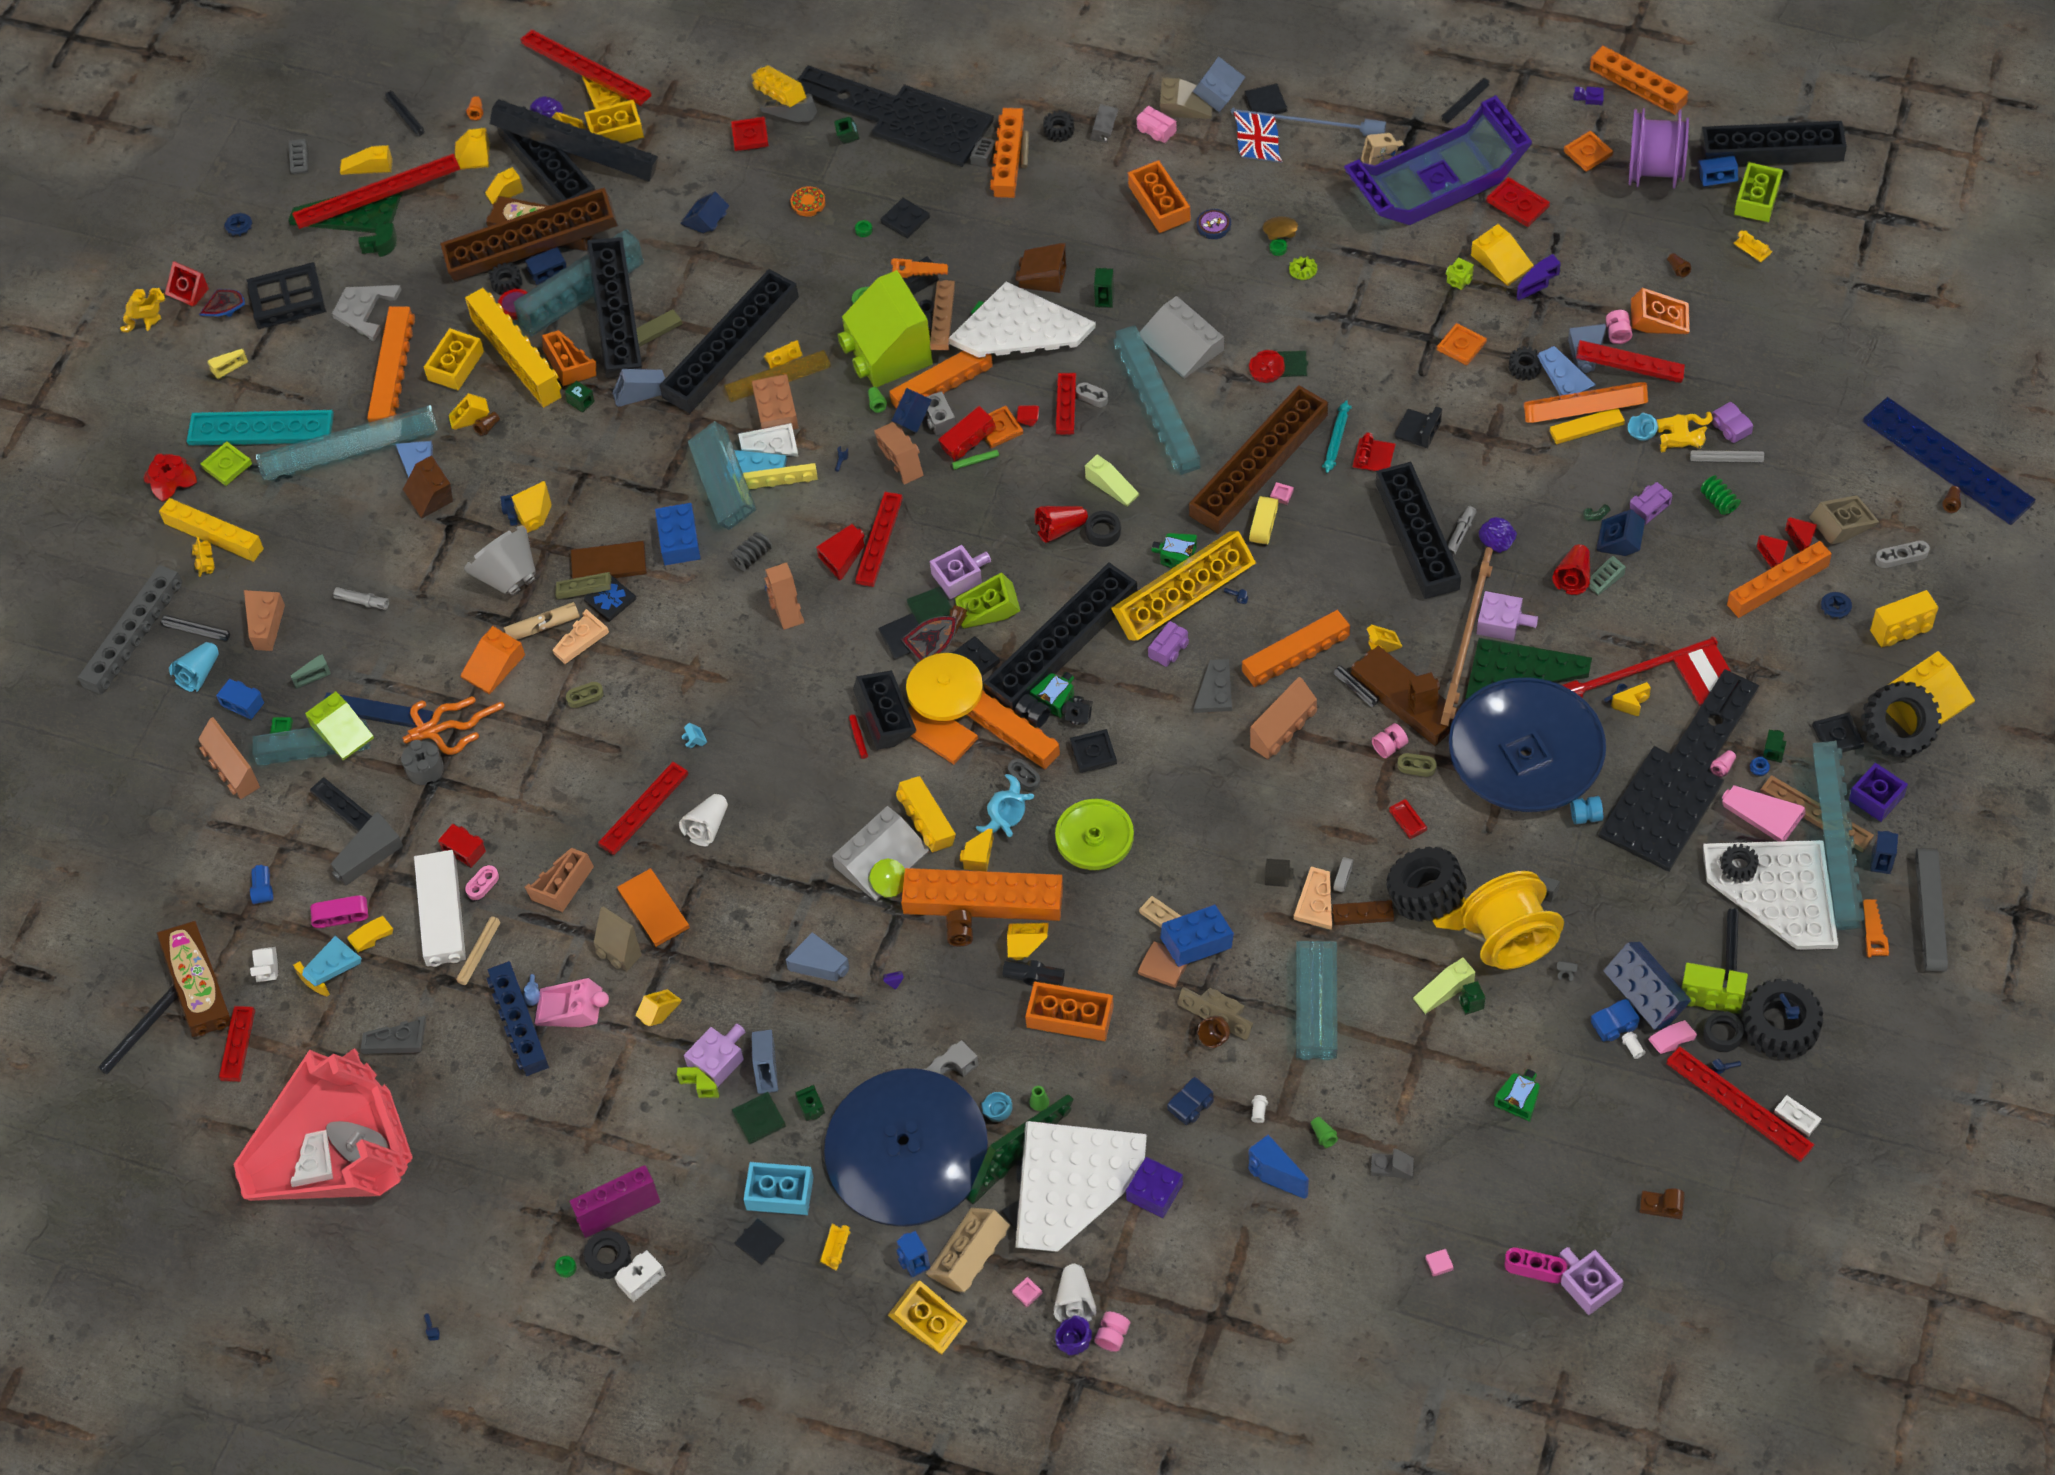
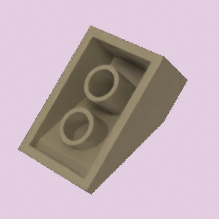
M1162 78L1161 113L1170 118L1212 119V106L1193 92L1197 86L1196 84L1180 78Z
M1858 495L1820 502L1809 517L1831 545L1845 542L1879 523Z
M602 907L594 938L596 954L602 959L606 958L611 961L615 968H621L627 972L642 956L634 927L607 908Z

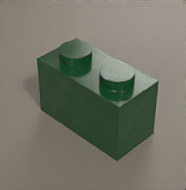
M1096 268L1095 307L1113 308V269Z

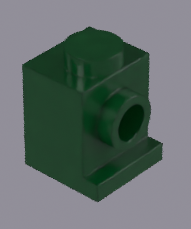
M1769 729L1763 758L1782 763L1787 742L1783 740L1784 732Z
M1476 981L1463 985L1462 994L1458 996V1000L1464 1014L1467 1015L1483 1010L1485 995L1479 982Z
M814 1085L795 1092L797 1102L806 1121L818 1119L821 1115L825 1114L823 1104Z

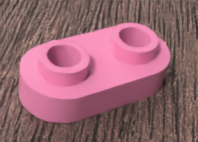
M490 865L482 867L467 883L465 887L467 896L472 900L483 898L499 880L497 869Z

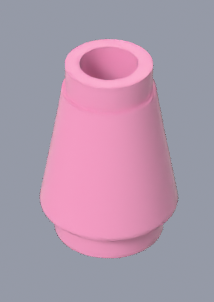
M1728 750L1712 761L1710 767L1712 774L1718 777L1726 776L1736 759L1735 753Z

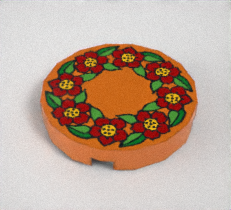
M815 187L800 188L791 197L792 209L800 216H814L817 212H821L824 209L825 196L821 190Z

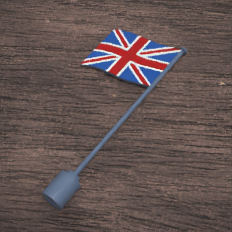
M1235 108L1231 109V113L1235 115L1238 128V149L1241 158L1282 163L1278 150V129L1275 118L1358 128L1363 133V136L1366 137L1367 135L1384 134L1386 130V121L1365 119V122H1361V125L1236 110Z

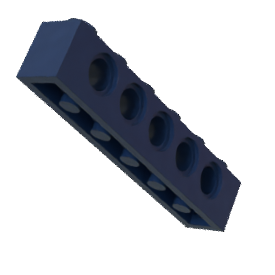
M510 961L487 969L490 976L486 978L490 989L494 988L496 992L492 994L495 1004H500L501 1009L498 1010L502 1021L506 1020L507 1022L504 1029L507 1037L512 1036L514 1041L510 1043L514 1054L518 1053L519 1058L516 1059L519 1070L524 1069L526 1076L548 1069L546 1057Z

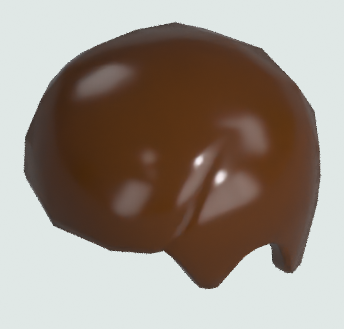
M1214 1015L1200 1022L1197 1033L1199 1040L1204 1046L1216 1048L1229 1039L1230 1028L1223 1017Z

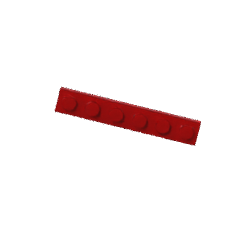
M1582 340L1579 341L1577 346L1576 359L1682 383L1684 378V364Z
M884 492L855 579L856 584L874 587L903 500L902 494Z
M672 762L598 842L599 846L615 855L689 775L688 771L677 763Z

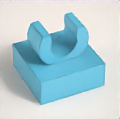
M691 723L684 727L686 733L682 735V739L689 740L685 744L687 747L693 748L696 744L703 746L707 743L700 727Z

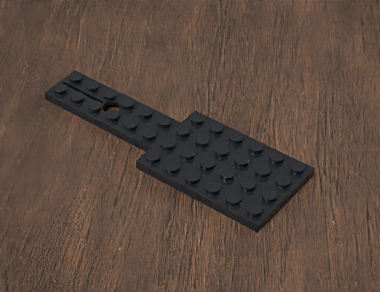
M810 65L806 66L796 80L802 84L805 95L811 94L813 100L878 122L872 130L874 136L961 167L965 165L977 142L985 135L994 121V115L905 84L895 96ZM846 91L851 94L846 99L838 97V94H844Z
M1724 669L1672 754L1653 746L1599 832V837L1670 872L1724 783V779L1708 771L1712 761L1717 758L1759 690V685ZM1712 715H1718L1723 719V723L1713 726L1709 723L1708 718Z

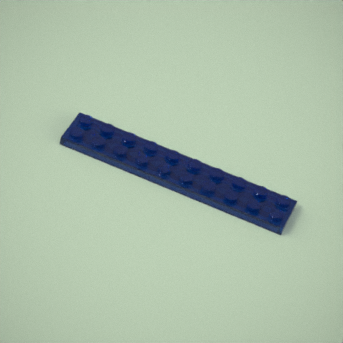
M1886 397L1864 417L1863 422L1952 485L1959 487L1962 492L2008 524L2012 525L2034 505L2035 498L1889 397Z

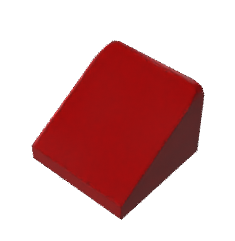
M1018 406L1016 422L1033 427L1038 420L1039 406Z

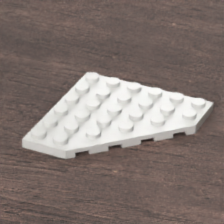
M1005 282L949 337V344L976 357H986V354L995 353L996 356L1010 354V351L1019 350L1020 353L1034 352L1037 348L1053 350L1065 345H1069L1072 348L1077 347L1095 329L1096 322Z
M1823 840L1703 844L1707 883L1796 950L1837 949L1838 940ZM1733 844H1737V847L1743 844V848H1746L1748 845L1750 846V851L1754 849L1755 854H1758L1759 863L1756 874L1753 878L1750 877V880L1747 882L1745 878L1742 883H1739V879L1733 882V877L1728 879L1726 878L1727 874L1724 875L1722 873L1721 861L1725 850L1727 851L1729 846L1732 848ZM1734 859L1732 861L1736 867L1744 868L1747 866V862L1743 859Z
M1026 1122L1015 1248L1057 1252L1126 1192L1130 1182L1145 1159L1147 1134Z

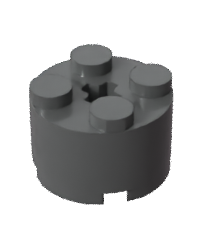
M414 740L402 754L401 762L410 781L415 784L426 785L427 782H435L444 771L443 760L439 750L431 742Z

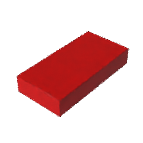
M1406 799L1389 807L1390 813L1410 839L1427 831V826Z

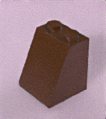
M1065 243L1025 250L1023 257H1020L1019 260L1020 270L1016 272V281L1019 282V288L1060 293L1067 268Z
M432 455L416 463L403 491L422 519L453 502L450 482Z

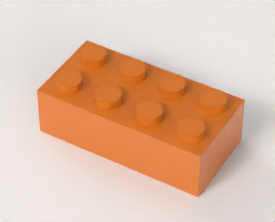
M1159 160L1128 172L1129 188L1159 233L1190 221L1189 204Z
M1034 982L1025 1016L1026 1026L1030 1029L1106 1042L1114 1008L1113 995Z

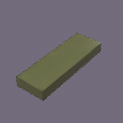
M673 309L636 328L639 347L682 325V320Z
M610 572L556 582L557 600L611 590Z

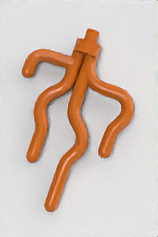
M468 697L458 703L440 705L434 711L432 719L426 723L422 722L418 714V710L424 708L426 702L423 700L419 701L410 710V715L417 727L408 730V735L402 737L405 744L414 740L432 739L442 753L446 755L457 754L468 743L477 740L479 734L476 732L460 739L456 746L450 748L445 745L437 733L448 728L459 730L471 729L480 719L503 709L505 704L498 702L474 714L465 723L449 720L437 725L443 712L463 709L475 703V697Z

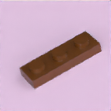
M1392 900L1332 904L1334 926L1394 921Z

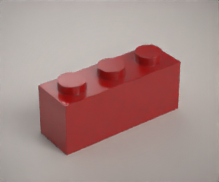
M978 406L941 436L938 441L941 448L954 461H957L972 447L977 446L983 438L990 435L996 429L993 418Z

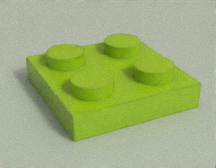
M226 441L200 465L202 469L227 486L252 464V461Z

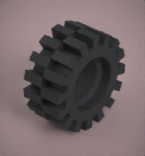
M1056 110L1053 111V114L1048 113V117L1045 116L1043 120L1045 137H1048L1050 141L1053 139V142L1057 140L1062 142V139L1067 141L1068 138H1071L1074 134V119L1071 117V114L1067 115L1066 111L1062 113L1061 110H1058V113H1056ZM1064 125L1062 128H1055L1053 126Z
M505 262L503 266L498 264V268L494 266L493 271H490V283L493 291H497V294L500 295L501 292L504 294L506 291L521 288L522 277L519 268L515 264L509 263L507 265ZM504 277H512L508 281H500Z
M1523 346L1522 350L1520 347L1517 348V351L1513 350L1509 358V372H1511V375H1516L1518 380L1522 377V381H1525V378L1529 381L1531 377L1535 379L1540 374L1542 366L1537 357L1538 350L1534 349L1532 351V347L1526 349V346ZM1528 361L1532 363V365L1523 366L1520 365L1519 362Z
M1733 844L1732 848L1729 846L1727 851H1724L1721 861L1722 873L1724 875L1727 874L1726 878L1730 879L1733 877V882L1739 879V883H1742L1744 878L1746 882L1750 880V877L1753 878L1759 863L1758 854H1755V850L1752 849L1750 851V846L1748 845L1746 848H1743V844H1740L1739 847H1737V844ZM1734 859H1743L1747 862V866L1739 868L1733 865L1732 861Z

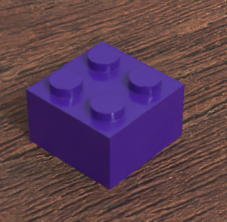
M1874 763L1852 787L1849 801L1882 822L1903 799L1908 784L1877 763Z
M1145 1157L1126 1189L1127 1201L1164 1218L1183 1186V1174Z

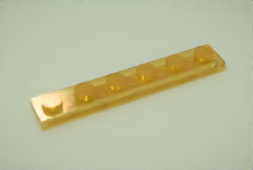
M822 350L728 383L724 387L730 401L733 402L754 394L752 381L787 374L788 382L830 368L831 364L825 351Z

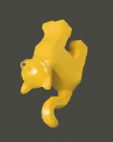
M151 288L148 298H144L146 294L143 289H136L126 304L123 321L127 325L120 328L122 332H130L134 329L135 321L132 319L143 318L146 331H149L151 326L161 319L158 312L160 310V303L165 301V297L160 288Z
M1706 412L1705 419L1700 418L1696 414H1677L1672 417L1657 419L1658 433L1669 429L1671 432L1670 434L1660 435L1661 452H1665L1670 447L1682 448L1689 445L1699 449L1702 448L1706 441L1705 431L1707 430V427L1704 425H1708L1712 421V414ZM1694 421L1704 427L1689 432L1688 422Z

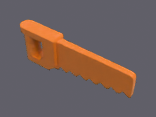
M910 259L891 260L892 272L898 270L902 278H908L912 275L917 276L918 274L920 276L923 274H948L947 264L912 262ZM905 266V269L901 271L899 270V267Z
M1865 899L1863 901L1867 958L1872 956H1889L1888 938L1883 934L1884 930L1882 929L1883 925L1881 924L1880 914H1878L1879 909H1877L1876 899ZM1871 944L1880 945L1883 948H1871Z

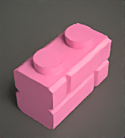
M1150 106L1137 116L1138 130L1151 135L1156 141L1160 140L1166 143L1177 131L1175 120Z

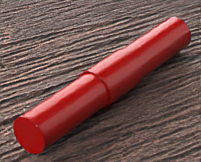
M853 714L849 716V721L860 757L865 759L868 757L856 715Z

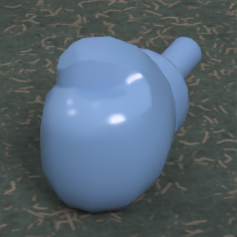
M533 974L530 975V982L524 988V1001L528 1006L536 1005L540 999L538 984L535 982V975Z

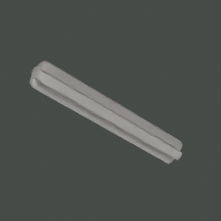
M1692 450L1690 452V460L1763 462L1764 452Z

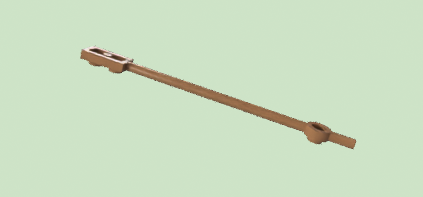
M1490 547L1485 549L1441 719V724L1448 726L1450 718L1454 719L1456 708L1453 707V704H1458L1460 693H1457L1459 680L1486 577H1490L1493 567L1489 566L1493 549Z

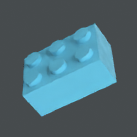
M750 1162L744 1194L746 1210L808 1215L814 1178L811 1167Z

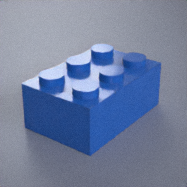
M692 503L655 509L664 566L700 560Z
M1212 905L1162 923L1160 938L1178 967L1232 948L1234 933L1217 906Z

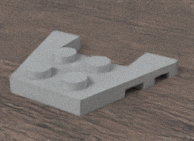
M399 285L346 287L332 312V316L349 328L356 329L361 335L368 336L371 341H375L381 330L380 326L366 321L378 298L395 302L401 292V287Z

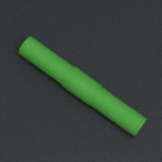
M998 450L978 454L953 462L952 466L955 470L999 457Z

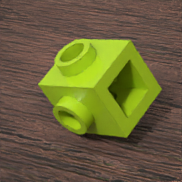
M1458 257L1454 264L1447 268V283L1462 290L1466 284L1469 285L1472 281L1474 264Z

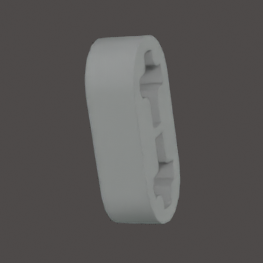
M1085 382L1077 385L1076 396L1079 400L1096 407H1103L1108 403V394L1105 390Z
M1343 857L1334 884L1335 891L1344 893L1352 870L1353 859Z

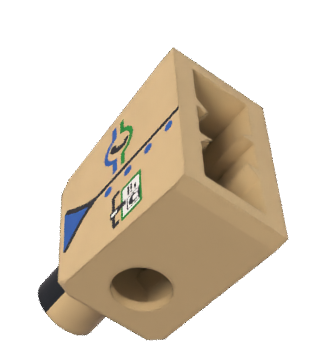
M1390 133L1367 135L1361 160L1363 163L1377 165L1394 157L1396 152L1402 151L1404 149L1403 142L1401 140L1396 141Z

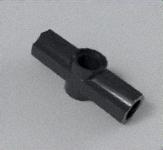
M1006 959L1002 975L1006 978L1022 980L1030 986H1033L1034 982L1062 986L1065 969L1044 966L1043 963L1036 960H1029L1026 963Z

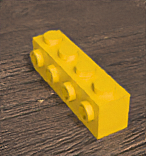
M768 65L759 68L752 74L755 89L779 101L781 104L792 107L806 99L800 82Z
M918 776L899 782L896 792L899 802H902L906 814L911 817L916 830L921 833L925 845L932 852L953 846L956 833L921 777Z

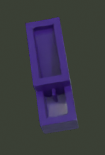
M1553 254L1537 263L1521 280L1517 288L1518 301L1548 287L1549 279L1560 274L1561 263Z

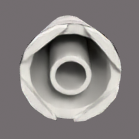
M713 794L683 816L679 822L683 835L687 834L691 837L690 841L699 846H708L712 843L728 806L725 797Z
M1070 1264L1063 1269L1054 1306V1316L1058 1321L1062 1322V1320L1079 1315L1089 1322L1092 1320L1091 1317L1096 1315V1305L1084 1269L1077 1264Z

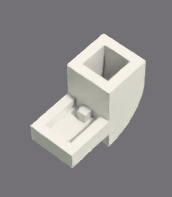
M276 947L253 950L254 967L250 968L251 976H256V982L276 980L278 976Z

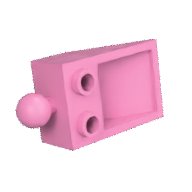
M589 978L541 988L535 1025L585 1027L597 1024L599 1008L608 1004L609 996Z

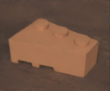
M892 422L874 431L880 449L888 461L892 460L895 463L894 470L896 473L900 471L904 485L924 476L918 457L920 453L919 448L916 444L912 443L908 435L904 434L901 427Z
M784 563L765 569L767 577L764 580L767 586L769 604L772 610H776L783 630L805 623L800 612V604L797 603V591L788 564Z
M244 590L248 632L254 650L273 651L285 607L281 594L278 592Z
M573 848L553 863L554 866L546 873L542 872L539 874L540 878L533 884H527L524 887L532 901L561 912L565 910L594 868L587 853Z

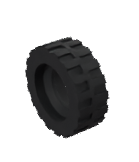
M600 1231V1233L594 1234L592 1238H589L588 1243L585 1244L583 1255L586 1265L594 1276H598L601 1279L615 1277L618 1271L623 1267H627L631 1261V1250L628 1242L623 1235L621 1236L616 1231ZM604 1246H613L617 1249V1258L610 1264H603L597 1258L598 1251Z

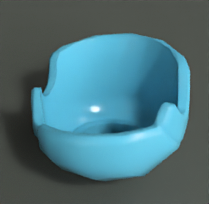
M1641 413L1636 417L1632 416L1627 425L1631 436L1640 441H1646L1654 437L1658 430L1657 420L1652 415Z
M1003 1092L991 1093L981 1104L982 1113L992 1122L1006 1120L1011 1115L1013 1108L1011 1098Z

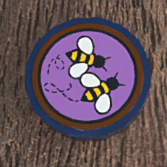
M1220 209L1206 210L1197 218V230L1208 239L1222 238L1231 230V218L1225 211Z

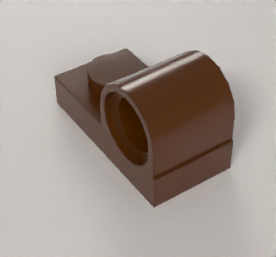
M1674 1188L1665 1190L1664 1194L1642 1191L1639 1213L1682 1220L1685 1193Z

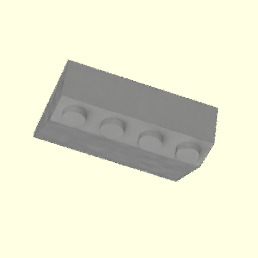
M1178 296L1164 304L1137 335L1140 341L1184 379L1224 351V336Z
M887 806L832 857L834 868L874 901H877L881 895L874 890L868 879L875 863L889 858L897 860L904 868H913L931 850L904 819Z

